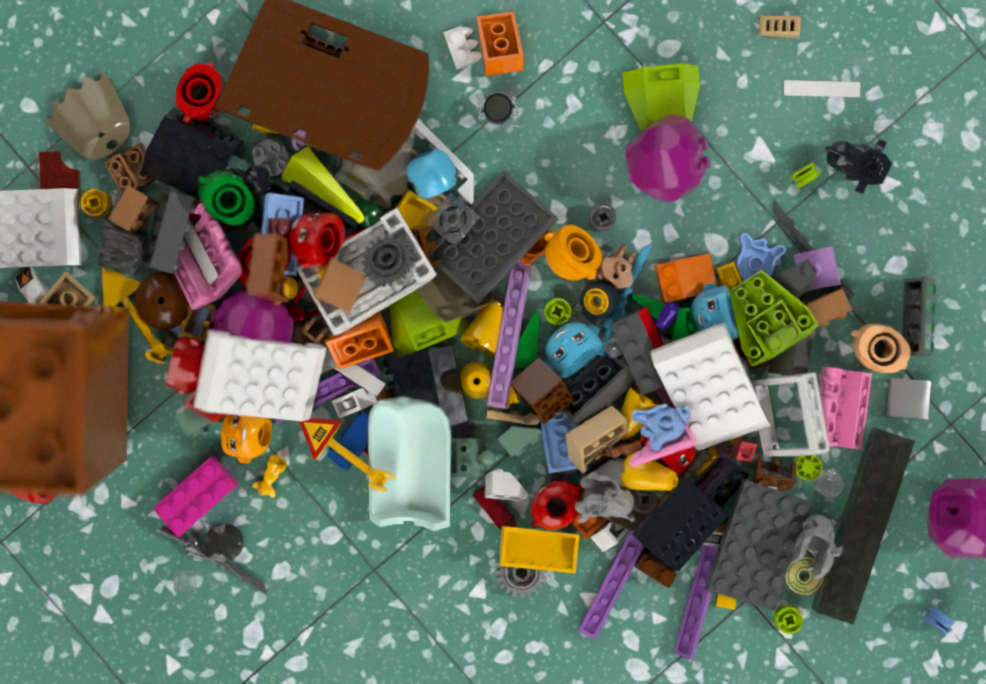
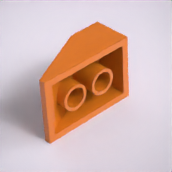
M514 11L477 16L476 20L486 76L524 71V55Z
M710 253L654 266L663 303L697 296L703 291V287L709 283H715L717 286Z
M380 311L349 330L337 335L333 334L325 340L339 369L394 351L391 336Z

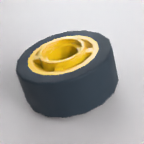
M594 282L585 287L581 292V308L590 318L603 319L612 314L618 307V293L608 282ZM597 296L601 299V304L597 301Z

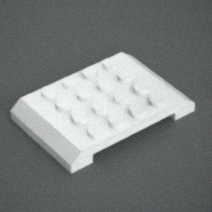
M78 189L0 191V268L82 266Z
M397 208L380 218L381 221L345 241L335 260L364 273L363 269L365 267L361 262L366 259L363 258L362 254H368L365 247H372L370 241L372 240L377 243V236L383 240L385 233L390 238L393 233H395L397 238L401 235L405 240L409 241L410 246L415 250L413 254L416 256V259L411 260L415 263V266L409 267L413 273L405 274L407 280L400 278V285L394 281L393 287H390L388 283H386L385 287H382L380 283L375 285L373 280L370 281L366 276L362 289L350 313L314 297V292L321 281L317 271L323 267L310 266L303 268L300 265L296 268L334 335L349 330L428 283L436 276L432 266ZM392 257L388 258L385 263L390 262Z
M725 323L651 350L654 366L674 407H686L690 410V419L686 423L696 440L695 448L698 451L771 425L765 408L761 405L732 344V338Z
M209 330L194 399V407L206 412L294 421L309 420L326 353V346L312 343L300 345L276 341H258L230 336L227 332Z

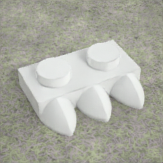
M459 26L443 32L456 70L480 60L482 53L471 52L478 44V41L473 39L466 40L473 33L472 28Z

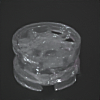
M822 469L821 474L813 480V487L816 492L825 497H835L842 491L843 481L837 472L830 469Z

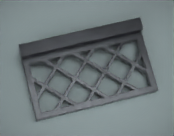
M721 452L694 481V484L716 503L719 502L721 505H724L740 487L742 479L746 480L750 475ZM729 479V482L724 484V481Z

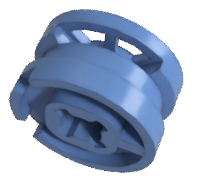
M931 606L929 608L930 612L925 614L923 619L946 635L949 631L948 628L953 626L955 622Z

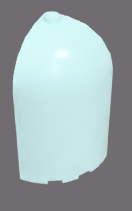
M407 397L381 400L374 404L370 412L368 425L369 466L373 469L392 472L397 476L395 480L391 478L387 480L384 485L388 489L386 492L374 490L369 486V519L379 527L404 524V521H414V525L422 526L432 531L450 526L451 433L448 419L440 408L428 402Z

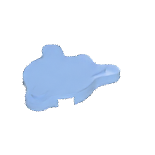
M741 234L739 236L741 250L736 260V268L742 282L760 270L771 276L775 269L776 260L786 252L785 246L780 244L768 249L766 247V239L753 240L749 234Z
M663 404L649 411L635 410L632 413V419L635 422L645 424L641 428V434L650 439L651 449L657 451L661 449L665 442L674 440L683 434L686 422L690 419V410L686 407H675L674 409L667 407V404Z

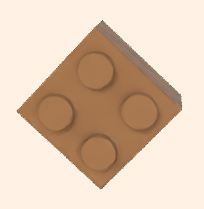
M127 186L108 219L127 231L140 234V232L146 229L148 225L147 220L150 215L152 216L156 212L158 201L138 189Z
M843 289L829 291L803 303L814 315L819 328L830 324L829 320H839L848 316L847 312L852 310Z

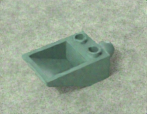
M450 437V477L475 478L485 476V465L494 463L495 454L491 450L484 451V437Z

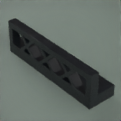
M294 180L290 182L289 189L285 195L304 198L302 212L304 215L310 213H331L337 215L342 220L345 237L355 232L359 225L356 220Z

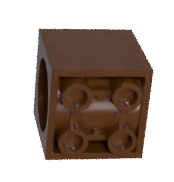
M540 358L535 360L510 382L522 402L544 424L552 420L558 412L567 407L573 400L562 379Z

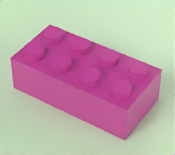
M214 455L152 509L174 534L180 537L240 483Z

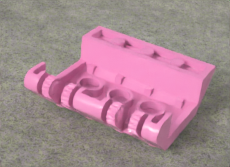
M202 203L193 211L194 214H200L201 216L194 230L218 277L211 285L208 284L184 238L182 239L185 240L182 252L179 251L177 259H180L177 270H174V274L191 308L194 310L220 299L242 274L240 264L231 250L230 244L219 223L205 210Z
M822 367L819 375V394L829 447L839 446L862 449L872 378L871 373Z

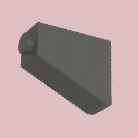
M807 259L771 277L798 300L802 301L817 275Z

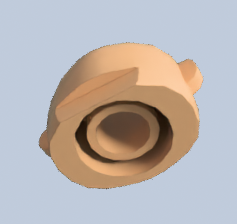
M871 323L864 325L858 331L853 330L850 335L853 336V352L859 362L865 367L882 373H896L902 369L905 370L908 366L907 362L911 351L909 344L893 327ZM879 340H882L884 350L877 357L874 352V346Z

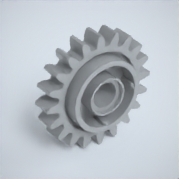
M496 562V565L500 567V569L495 570L496 574H500L496 581H503L500 584V588L506 586V594L512 590L513 597L520 593V597L523 598L525 592L531 597V590L538 593L536 586L543 588L541 580H547V577L542 575L548 572L546 570L526 568L527 572L524 575H518L516 573L517 567L500 566V562Z

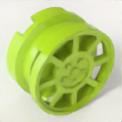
M814 162L790 175L791 179L795 180L797 189L821 175L820 171L815 169L816 165ZM808 169V171H806L805 173L799 175V173H801V172H803L804 170Z
M555 298L546 304L544 316L549 323L562 325L569 320L571 307L564 299Z
M816 455L795 456L793 462H796V476L811 481L821 474L822 463Z
M783 604L775 610L773 620L783 633L794 634L802 628L803 616L794 606Z

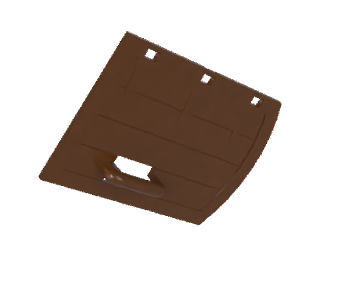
M264 0L215 108L379 172L403 147L419 119L428 88L429 54L291 0ZM311 24L348 38L345 48L311 36L309 32ZM243 107L251 110L249 116L240 113V108ZM296 129L307 132L305 138L294 134ZM353 150L363 154L361 160L350 156Z

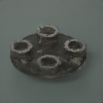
M228 523L215 525L208 531L205 537V549L208 555L219 562L235 559L242 551L244 544L240 530Z

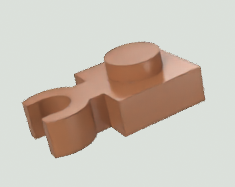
M633 439L621 441L614 444L611 448H605L606 456L612 455L613 458L620 456V454L627 456L631 452L641 449V442Z

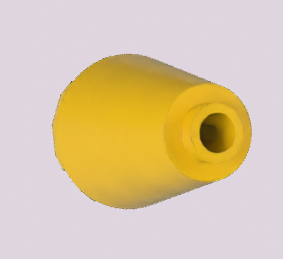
M493 300L492 303L483 307L462 334L461 342L473 350H481L482 354L494 356L504 309L502 304Z
M474 361L465 365L459 374L463 393L472 399L487 397L489 395L493 368L481 361ZM479 378L481 380V383L479 385H475L473 383V379Z
M630 386L620 412L627 419L628 432L620 438L623 441H626V439L631 440L645 426V424L633 421V411H649L656 406L662 405L654 396L651 398L647 394L642 395L636 386Z
M631 452L623 463V466L626 467L625 472H621V483L624 488L629 490L670 491L676 487L678 483L676 473L662 464L652 460L631 467L629 462L636 452Z

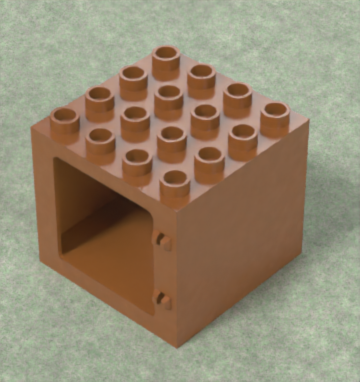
M0 301V491L83 496L127 460L129 308L112 307L111 305L103 307V305L84 306Z

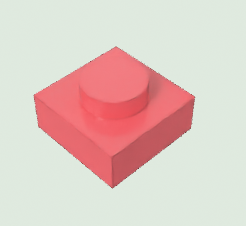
M738 439L732 457L736 460L752 462L757 444Z

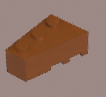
M255 234L247 293L266 301L288 302L284 284H288V277H284V265H287V239L277 234Z

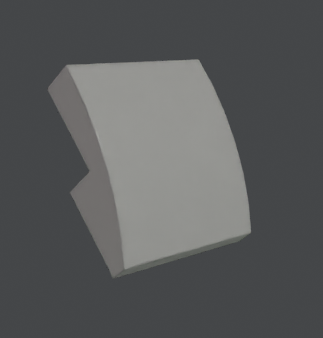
M890 378L887 416L928 419L931 381Z

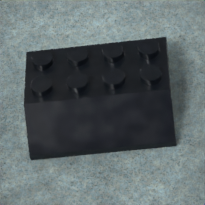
M172 108L163 117L146 149L141 172L200 200L198 193L200 182L197 180L200 176L205 178L208 174L215 171H225L234 153L238 155L243 145V140L237 137L233 139L231 134H228L221 140L222 130H216V127L194 119L186 123L183 121L185 115L180 110Z
M453 345L383 360L384 368L390 367V370H385L386 375L393 374L394 380L388 382V386H394V388L389 389L391 399L407 397L428 402L443 411L449 425L469 421Z
M683 475L676 487L666 494L632 535L655 556L679 572L731 512L719 502L716 503L704 494L693 482Z

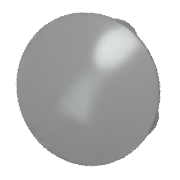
M274 139L262 140L252 150L254 165L267 170L270 173L269 177L283 174L290 161L286 147Z

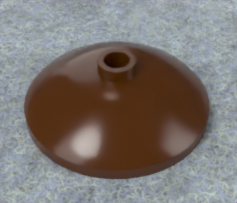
M154 273L145 278L136 291L135 306L137 313L146 324L153 328L161 330L176 328L181 325L189 313L188 307L190 304L174 273ZM160 297H163L165 300L162 305L159 303Z

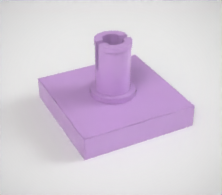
M833 246L794 254L795 264L808 259L817 275L809 290L841 284Z

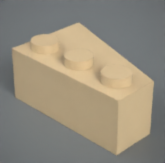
M610 406L593 418L586 420L577 428L570 430L566 434L569 460L584 473L587 470L585 466L593 459L597 461L601 457L599 455L600 452L607 446L611 448L628 432L627 419L613 406Z

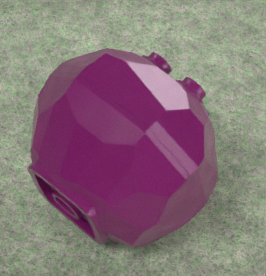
M674 114L658 119L626 146V161L630 182H633L637 188L654 199L665 202L679 200L699 186L705 176V170L710 168L709 157L703 155V151L708 148L707 138H703L700 135L699 130L687 117Z
M247 291L232 293L223 301L220 308L212 312L214 326L211 331L227 332L230 336L251 340L291 343L293 316L289 315L283 303L274 304L271 301L247 293Z
M986 478L945 479L931 493L927 514L928 536L950 558H986Z

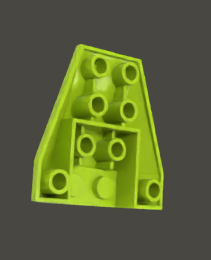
M681 63L649 66L622 73L624 95L641 132L653 122L667 115L676 114L687 117L692 121L700 88L698 65Z
M760 270L729 291L742 351L751 366L778 356L807 338L819 326L810 309L763 270Z
M416 290L389 305L392 342L398 356L416 353L463 333L469 327L465 317L450 322L440 320Z

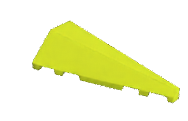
M309 147L304 148L291 157L281 176L283 182L290 183L294 180L346 215L356 219L358 223L365 220L361 211Z

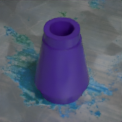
M668 301L663 306L656 326L666 331L677 319L678 309L681 308Z

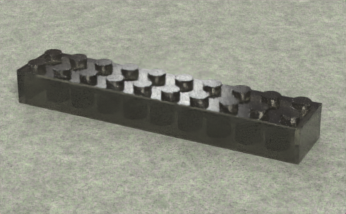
M871 428L833 542L836 548L843 547L842 554L834 557L833 565L823 576L822 584L818 588L811 606L817 613L854 625L915 443L914 440L878 428Z

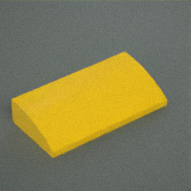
M408 188L396 207L409 229L415 226L433 225L442 211L426 199H420L416 193Z
M501 526L500 566L576 574L580 535Z

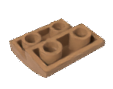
M140 144L104 162L122 195L127 186L139 190L156 180L141 172L145 151Z
M331 258L314 292V297L350 313L367 275Z

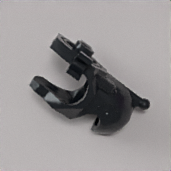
M880 139L877 140L874 149L862 143L857 145L847 141H837L831 146L825 147L827 152L826 160L829 166L846 174L845 179L859 181L854 191L861 194L864 193L867 184H883L892 165L887 155L882 153L887 142Z
M253 166L245 172L235 168L234 173L243 179L255 202L251 219L244 223L247 227L254 222L262 230L266 193L285 195L287 191L280 184L268 178L270 173L260 166Z

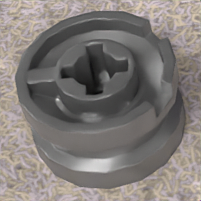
M609 204L595 206L589 215L591 226L595 230L602 232L612 228L617 219L616 211ZM601 214L606 215V220L603 222L599 217Z
M655 490L632 491L634 497L633 509L635 511L645 514L651 513L657 506L659 499ZM642 496H645L647 498V502L644 504L641 503Z

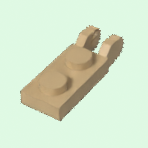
M491 407V411L487 410L486 418L529 426H536L540 421L532 413L521 416L522 412L510 410V414L502 413L503 409Z

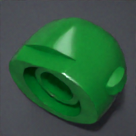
M215 171L208 174L205 178L200 176L197 180L200 182L199 198L205 210L213 218L229 225H239L251 219L255 207L254 198L240 176L227 171ZM225 191H232L230 199L226 203L219 204L220 195Z

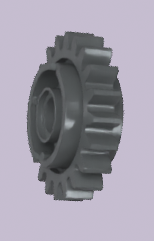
M385 233L383 240L377 236L378 242L375 243L371 240L372 247H365L368 254H362L363 258L366 259L361 262L365 267L363 272L368 274L367 278L370 281L373 280L375 285L380 283L382 287H385L386 283H388L390 287H393L394 281L400 285V278L407 280L405 274L413 273L409 267L415 266V263L411 261L416 259V256L413 254L415 250L410 246L409 241L405 240L401 235L397 238L395 233H393L390 238ZM392 257L390 262L385 263L388 258Z

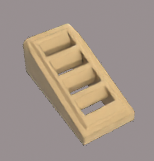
M760 16L759 36L797 39L800 36L801 16ZM766 21L770 22L769 31H766ZM774 22H778L777 31H774ZM782 23H786L785 31H782ZM791 23H794L793 31H790Z

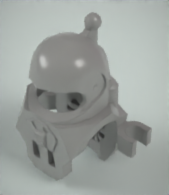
M591 474L580 479L581 487L586 488L590 494L581 502L575 503V509L581 514L577 518L578 522H586L589 516L592 518L597 516L606 518L610 516L615 518L623 517L631 522L636 520L635 516L630 513L634 506V497L626 488L620 487L607 475L598 476Z
M811 515L804 520L802 525L804 531L796 538L792 550V561L797 564V561L806 554V550L814 556L815 561H811L808 564L807 571L813 569V577L820 580L832 567L834 557L842 554L843 547L836 548L833 543L835 538L834 526L837 521L835 519L829 520L823 515Z

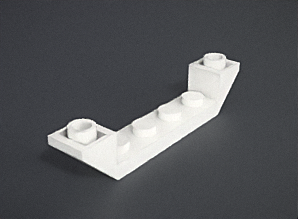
M418 119L414 127L416 129L415 134L421 140L425 138L430 143L428 146L431 150H442L450 157L457 170L456 175L462 181L464 179L467 180L457 190L460 194L458 198L465 205L467 203L472 205L474 203V174Z

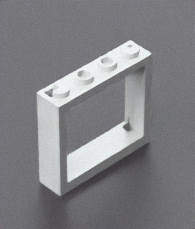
M816 373L769 377L750 381L771 421L770 426L759 429L764 457L818 455L830 451ZM797 382L809 448L779 449L768 385Z

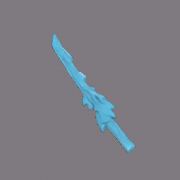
M653 244L641 250L631 271L634 282L637 275L642 273L645 259ZM634 282L631 287L623 288L619 297L618 307L612 313V316L601 326V329H606V332L602 339L603 347L597 353L599 356L604 357L613 334L610 326L611 322L626 316L625 307L628 304L626 299L629 293H633Z

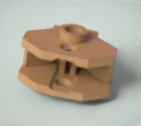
M622 244L613 256L602 259L600 267L597 269L596 278L599 281L608 282L615 289L631 287L634 282L631 263L636 254L631 251L625 259L622 258L627 249V246Z
M318 313L310 322L308 321L303 326L300 337L303 341L300 345H306V343L326 344L325 340L329 338L328 335L332 331L329 326H325L320 322L323 318L322 313Z

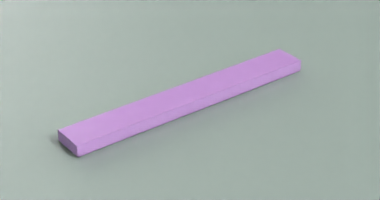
M521 259L510 270L487 400V406L507 409L511 388L510 382L513 376L532 263L529 266L523 265Z

